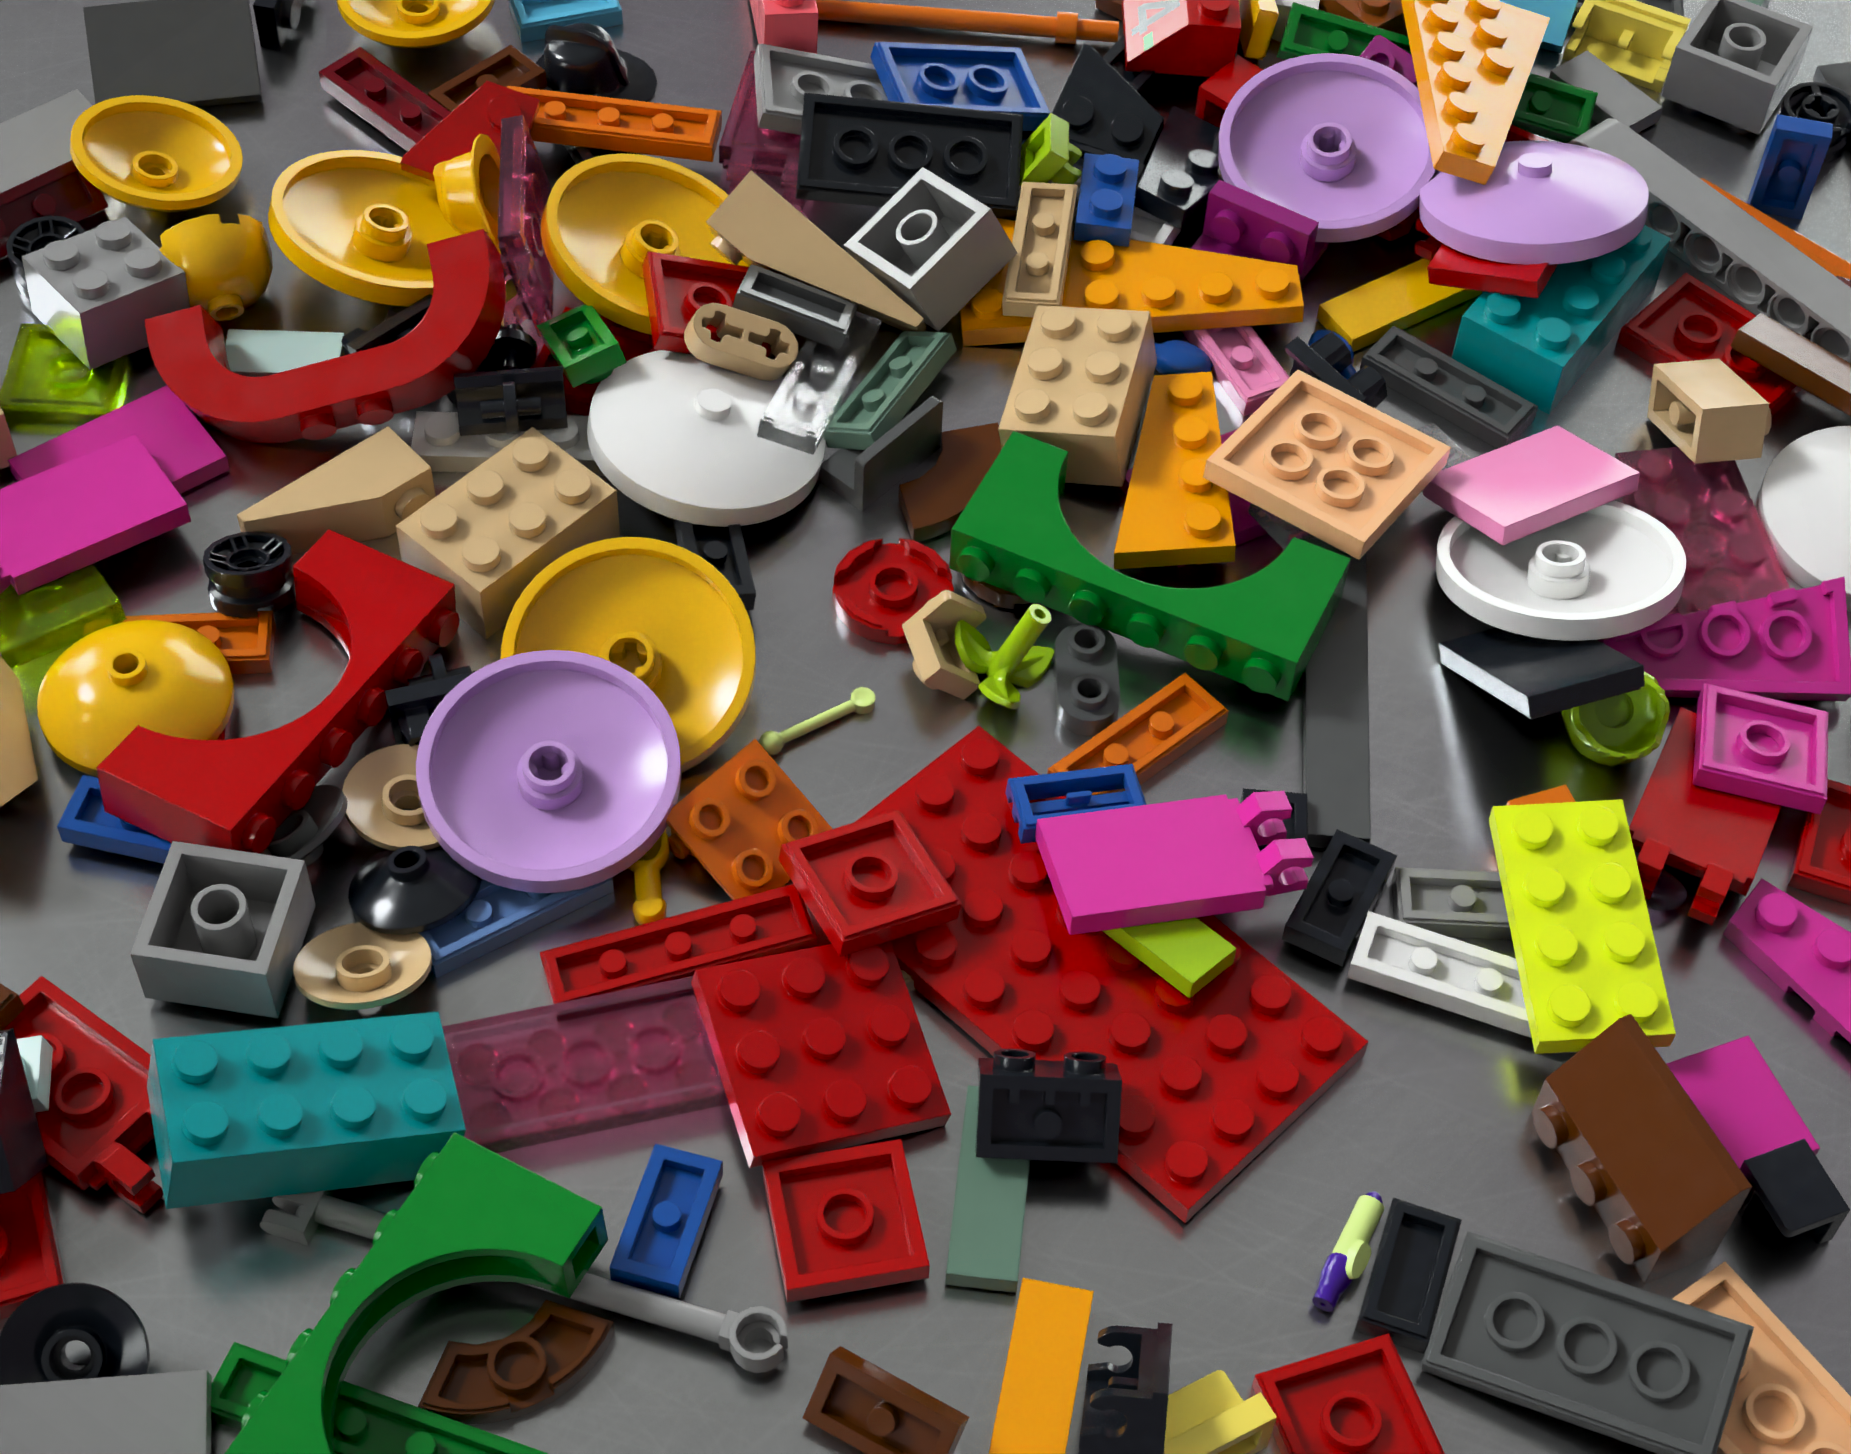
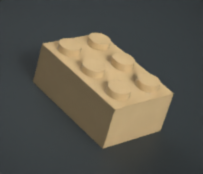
M1037 305L998 428L1002 448L1012 432L1016 431L1068 451L1065 483L1123 487L1157 364L1150 311Z
M532 427L396 525L401 560L455 584L456 613L459 614V618L485 639H488L507 624L508 617L523 590L546 566L562 555L586 544L620 537L617 490Z

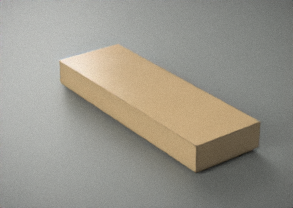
M1022 182L1012 244L1018 253L1008 264L1002 299L1003 316L1034 317L1037 305L1062 306L1078 202V185Z

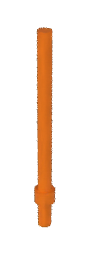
M816 0L818 20L1049 37L1055 38V43L1076 45V40L1115 43L1118 41L1119 21L1078 18V13L1058 11L1057 17L843 0Z

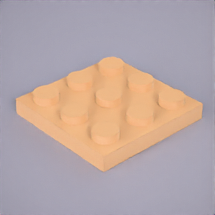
M1297 370L1207 459L1203 478L1360 560L1445 467L1451 447Z

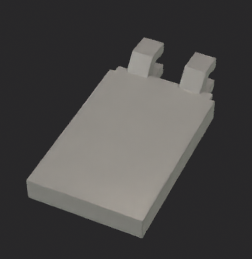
M208 1370L0 1385V1454H211L212 1376Z

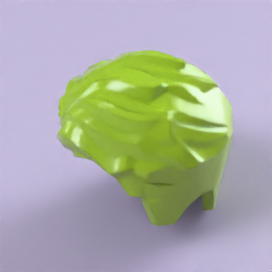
M1644 671L1645 686L1639 690L1563 710L1562 716L1568 737L1576 750L1594 762L1614 766L1634 762L1660 746L1666 728L1670 706L1665 696V691L1659 686L1654 676Z

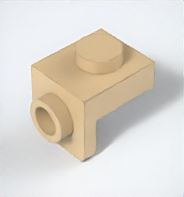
M944 590L936 597L930 599L923 608L902 624V628L914 657L912 662L913 670L919 680L932 690L939 689L964 700L978 689L977 686L980 684L976 672L970 671L965 667L955 645V627L959 620H964L976 628L986 620L987 616L982 605L950 590Z

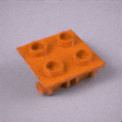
M756 738L673 806L666 819L672 834L668 837L670 851L679 859H684L688 855L696 857L732 900L784 886L790 880V877L779 861L781 845L833 829Z

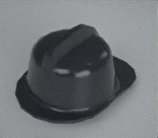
M573 23L565 26L552 25L548 27L545 33L544 54L536 62L537 65L546 71L547 87L543 90L584 95L598 94L601 97L648 102L655 95L657 79L654 70L644 60L616 49L611 36L602 27L592 23Z

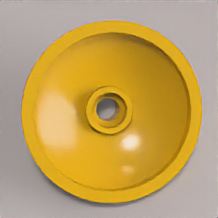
M337 0V5L346 23L355 31L371 40L398 48H428L446 44L469 33L487 17L495 0Z
M147 95L111 98L85 110L76 119L71 130L70 154L79 172L104 194L119 202L137 208L161 212L197 209L227 195L240 178L243 155L235 135L216 117L198 107L178 100Z
M136 620L99 629L67 648L54 661L44 676L38 693L37 714L43 735L53 752L69 766L88 775L98 777L96 767L137 725L154 732L179 738L217 740L231 716L235 690L232 674L224 655L204 635L191 628L172 622Z

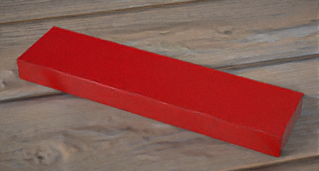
M791 884L539 953L557 1020L691 984L696 969L817 947V936L805 901L795 885Z

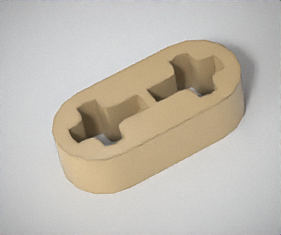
M709 303L700 307L684 331L686 346L697 359L759 380L772 381L779 379L786 373L798 354V342L794 334L785 325L724 304ZM707 325L717 328L716 333L721 338L720 342L710 339L711 331L706 328ZM763 342L772 345L771 353L777 356L775 359L766 357V348L761 346Z

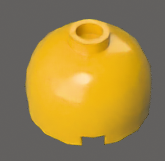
M220 214L203 215L182 221L165 230L160 235L162 247L159 250L161 253L185 271L190 307L201 305L216 321L232 320L242 315L244 309L250 307L263 295L270 280L273 262L267 232L262 222L248 215L237 214L240 224H222Z

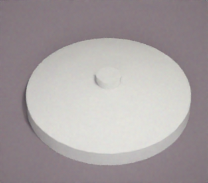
M664 350L634 357L628 360L627 363L615 368L609 377L602 380L593 395L587 424L588 445L592 457L604 476L618 490L651 511L679 521L706 526L728 527V525L740 524V526L756 524L776 518L795 508L810 494L815 486L825 452V439L822 434L823 425L819 415L805 395L784 377L781 376L779 379L772 381L759 380L705 363L692 354Z
M1851 425L1814 431L1787 445L1768 467L1756 501L1758 530L1767 551L1776 564L1802 588L1817 586L1823 581L1844 577L1847 611L1851 612Z
M1614 500L1503 546L1454 516L1445 525L1438 538L1435 569L1439 585L1446 596L1461 610L1486 624L1508 632L1534 638L1585 641L1629 634L1648 627L1666 616L1676 606L1682 595L1686 571V556L1680 541L1664 524L1641 510Z

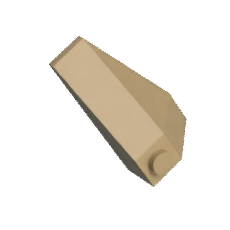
M752 170L706 221L711 233L715 236L710 245L731 264L737 265L743 260L749 266L754 264L854 302L858 305L856 312L902 331L926 330L925 321L921 315Z

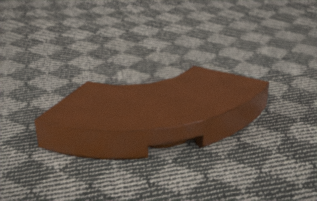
M998 422L941 432V454L936 465L920 478L899 485L898 499L912 540L917 542L952 530V527L1002 450Z
M545 1300L531 1321L508 1337L481 1344L448 1341L418 1407L464 1424L501 1422L536 1411L567 1393L590 1372L606 1351L615 1334L614 1322Z

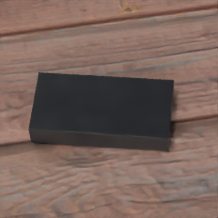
M1393 1198L1355 1331L1373 1337L1389 1333L1394 1344L1425 1353L1460 1229L1461 1219Z

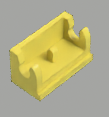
M1585 0L1573 22L1572 27L1576 29L1565 47L1562 59L1569 61L1588 50L1630 83L1661 93L1675 48L1688 30L1691 19L1636 0Z

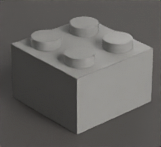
M1707 0L1675 48L1661 96L1677 102L1686 108L1694 109L1728 122L1736 128L1745 129L1759 135L1797 76L1814 26L1746 0Z
M924 167L844 244L848 253L921 315L927 325L938 332L1018 253L991 208Z
M126 216L117 220L103 222L94 229L65 240L51 242L42 249L22 256L33 314L89 370L148 347L145 319L190 307L185 271L167 259L159 250L160 248Z
M172 841L130 953L145 998L278 1018L293 974L295 958L301 950L316 906L305 861Z

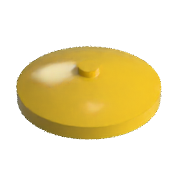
M330 151L308 156L295 162L284 170L276 180L268 212V224L274 241L284 255L300 270L320 283L349 296L393 306L409 307L425 296L433 295V275L427 244L462 234L455 231L444 219L439 207L434 181L401 170L402 157L375 151Z
M607 154L593 157L571 167L553 186L541 219L542 245L546 257L558 278L580 301L587 306H593L597 313L617 324L652 335L642 269L647 252L731 264L710 245L715 236L711 233L706 223L729 195L702 175L664 159L639 154ZM741 260V261L737 264V265H740V266L750 267V266H749L747 263H745L743 260Z
M619 537L592 542L562 555L546 566L533 578L516 601L508 617L501 645V659L532 651L564 650L600 657L631 672L655 693L673 722L680 747L681 773L700 764L712 755L733 733L750 702L756 675L754 633L749 615L735 588L722 573L699 555L669 542L643 537Z

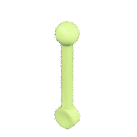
M866 687L856 688L851 693V700L779 733L776 731H766L761 735L759 743L769 755H776L782 750L785 743L852 712L858 714L870 713L875 707V694Z

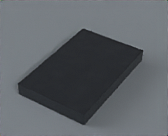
M1493 628L1439 643L1440 660L1443 665L1530 719L1639 690L1645 686L1644 667L1642 664L1598 640H1549Z

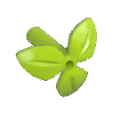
M1032 604L998 651H992L986 638L964 620L957 622L955 627V645L962 662L970 671L987 674L988 678L983 680L977 687L983 695L1001 706L1017 709L1021 703V695L1013 684L1029 688L1042 679L1051 665L1054 650L1049 647L1033 646L1051 621V614L1044 606Z

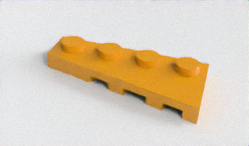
M1212 372L1153 376L1114 550V569L1235 562L1236 544L1228 491L1203 478L1207 459L1222 445Z

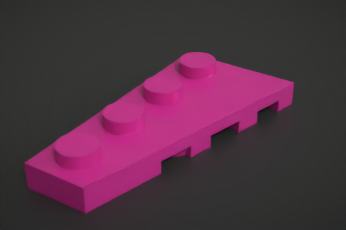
M1844 577L1826 580L1820 585L1795 590L1794 587L1771 592L1767 597L1736 603L1734 600L1712 605L1708 610L1685 615L1680 613L1666 615L1659 621L1641 630L1617 637L1598 639V641L1642 664L1644 671L1654 676L1658 681L1659 686L1665 691L1666 697L1698 698L1704 683L1775 700L1846 701L1851 697V656Z
M1761 878L1729 920L1723 935L1785 993L1795 991L1815 1011L1813 1019L1832 1037L1840 1033L1851 1044V932Z

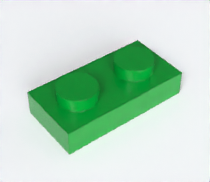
M582 304L537 325L546 347L557 364L563 367V373L573 388L581 384L600 382L609 377L615 368L627 363L618 341L593 306Z

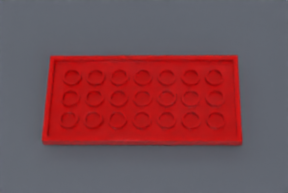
M977 726L857 820L861 821L899 809L962 903L958 919L891 940L900 969L911 976L915 989L993 1057L994 1051L999 1049L1028 1050L1036 1054V1060L1064 1061V1054L1069 1052H1093L1104 1055L1106 1063L1116 1064L1122 1078L1118 1163L1116 1164L1181 1221L1186 1223L1365 1055L1369 1041L1214 915L1197 917V919L1237 948L1234 962L1191 998L1186 997L1103 931L1069 935L1037 842L1021 844L1018 836L1019 823H1014L1012 816L1013 803H1008L1005 794L1009 778L1040 774L982 727ZM1066 796L1029 800V802L1065 799Z

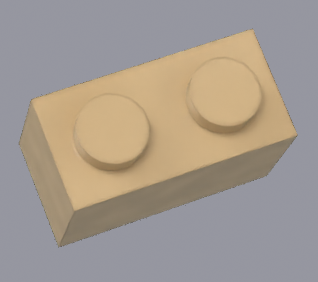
M1720 359L1654 364L1647 418L1689 459L1698 464L1761 458L1764 436L1769 433L1772 418L1769 403Z

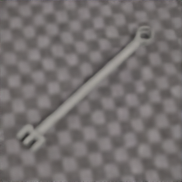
M334 1189L273 1197L272 1202L277 1207L294 1213V1216L269 1209L266 1210L260 1222V1227L271 1235L307 1246L319 1223L373 1239L379 1223L387 1213L332 1197L336 1190ZM590 1273L585 1274L570 1299L719 1343V1348L730 1351L739 1366L744 1370L754 1373L767 1372L777 1367L784 1360V1348L788 1349L787 1326L783 1318L773 1309L763 1306L750 1307L740 1313L728 1310L727 1314ZM523 1284V1285L530 1286V1287H533V1288H536V1289H540V1290H543V1291H546V1292H550V1293H553V1294H556V1295H560V1294L555 1293V1292H553V1291H550V1290H547V1289H544V1288H540V1287H537V1286H534V1285ZM755 1339H765L772 1344L773 1348L764 1353H752L747 1350V1345Z

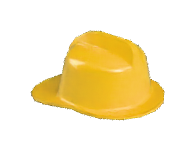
M479 134L474 139L471 152L440 162L434 166L433 175L439 207L444 219L455 231L460 234H466L484 229L489 238L493 240L503 259L513 268H522L526 262L525 239L518 215L505 184L500 157L489 136Z

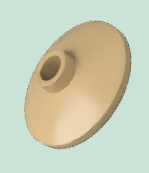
M400 744L378 749L359 760L349 771L344 781L342 791L348 801L345 813L348 823L362 838L381 848L395 851L405 846H418L424 850H429L441 846L426 822L418 794L416 759L419 745L409 746V744Z
M360 922L328 930L309 941L296 956L293 973L299 991L306 998L317 1004L344 1010L368 1009L397 1001L417 989L425 981L431 970L432 957L429 944L419 933L405 935L385 934L371 930Z

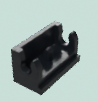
M1158 1322L1157 1329L1116 1325L1099 1331L1098 1344L1106 1347L1123 1346L1131 1352L1132 1359L1129 1363L1121 1366L1113 1365L1110 1362L1088 1364L1079 1454H1164L1173 1324Z

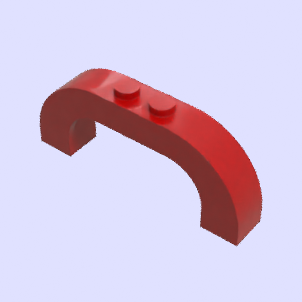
M484 229L427 244L433 275V295L430 306L423 319L412 331L386 345L262 377L243 376L230 370L222 327L201 305L144 320L150 353L161 378L175 395L209 426L239 440L254 443H283L303 438L320 440L333 436L337 429L359 423L364 425L382 424L391 420L394 414L425 406L455 389L454 374L474 372L486 358L499 333L506 303V286L501 256Z

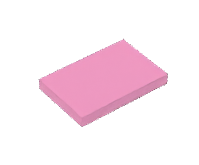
M1557 425L1441 470L1424 488L1423 496L1503 546L1637 491L1640 472Z

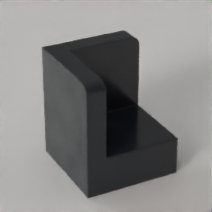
M1805 1138L1744 1160L1740 1167L1752 1188L1738 1214L1742 1217L1766 1208L1785 1237H1792L1809 1231L1817 1244L1832 1240L1850 1211V1208Z

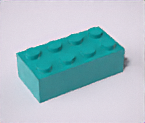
M1644 225L1642 231L1633 240L1617 250L1583 261L1558 264L1537 299L1483 291L1462 315L1452 358L1537 405L1539 410L1550 414L1655 288L1671 238Z
M439 1011L152 1039L147 1092L166 1209L415 1180L423 1161L432 1152L440 1153L454 1132L463 1137L465 1136V1123Z

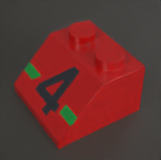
M1122 0L1126 71L1141 72L1142 70H1150L1163 74L1211 77L1235 58L1241 32L1239 0Z

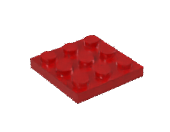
M891 941L839 957L832 944L695 970L691 984L749 1168L762 1166V1162L831 1151L946 1125L951 1112Z

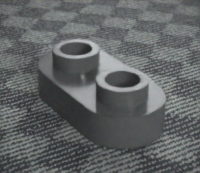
M1080 622L1065 627L1056 638L1053 657L1056 715L1059 722L1072 733L1082 736H1095L1114 723L1118 717L1120 686L1116 641L1108 630L1097 626L1086 625ZM1090 695H1095V696H1096V698H1085V697H1083V696H1090Z

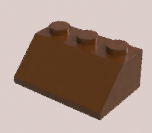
M1632 1014L1619 1018L1544 1080L1531 1112L1535 1129L1542 1142L1549 1148H1555L1569 1169L1573 1187L1579 1198L1586 1205L1594 1207L1608 1228L1610 1242L1618 1257L1624 1263L1633 1266L1643 1283L1647 1284L1716 1253L1752 1186Z

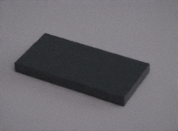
M804 93L795 199L883 207L924 167L991 208L996 218L1016 220L1019 199L1023 114Z

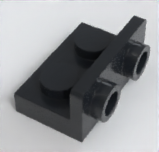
M999 1049L994 1051V1058L978 1059L976 1157L1118 1163L1122 1078L1118 1066L1113 1063H1106L1104 1055L1093 1052H1069L1064 1054V1061L1036 1060V1054L1028 1050Z

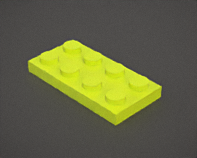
M1623 799L1493 806L1489 817V825L1534 1053L1579 1052L1619 1018L1632 1014L1654 1047H1669L1676 1032Z

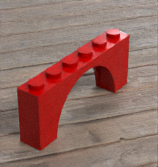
M328 529L293 565L297 610L310 616L328 629L342 644L349 656L346 670L336 687L319 705L293 722L274 730L243 738L227 740L185 739L154 732L137 725L96 767L104 811L170 843L177 841L258 854L262 853L271 843L276 829L293 810H300L306 805L313 793L314 787L332 767L337 768L345 761L352 744L368 726L373 727L381 721L388 708L385 691L409 686L408 679L420 676L424 664L428 661V656L433 655L439 647H446L453 640L460 621L459 614L456 613L455 584Z

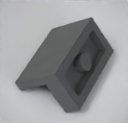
M931 396L914 411L909 410L898 424L866 450L840 448L821 464L819 482L863 512L941 448L943 402L935 396Z

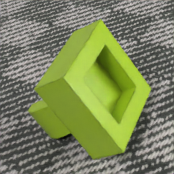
M1050 113L1022 144L1020 186H1022V182L1048 183L1050 180L1058 184H1074L1082 176V171L1073 167L1082 156V151L1069 143V122Z

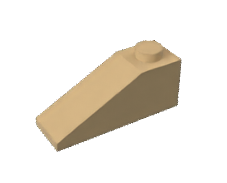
M387 426L237 514L240 531H261L281 536L290 544L292 554L307 552L328 529L357 542L389 537L397 532V524L436 497L432 469Z

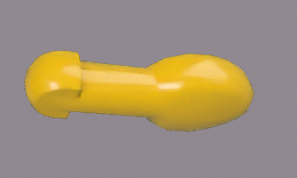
M666 829L653 847L629 867L634 872L636 901L633 903L632 910L639 925L666 917L667 903L662 899L660 870L665 866L669 858V840Z

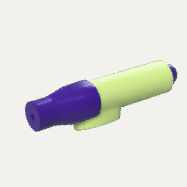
M1372 1191L1358 1198L1333 1252L1327 1257L1322 1268L1319 1286L1312 1299L1313 1304L1317 1308L1326 1312H1332L1339 1298L1351 1285L1353 1279L1359 1278L1365 1270L1371 1257L1369 1242L1385 1209L1379 1193Z

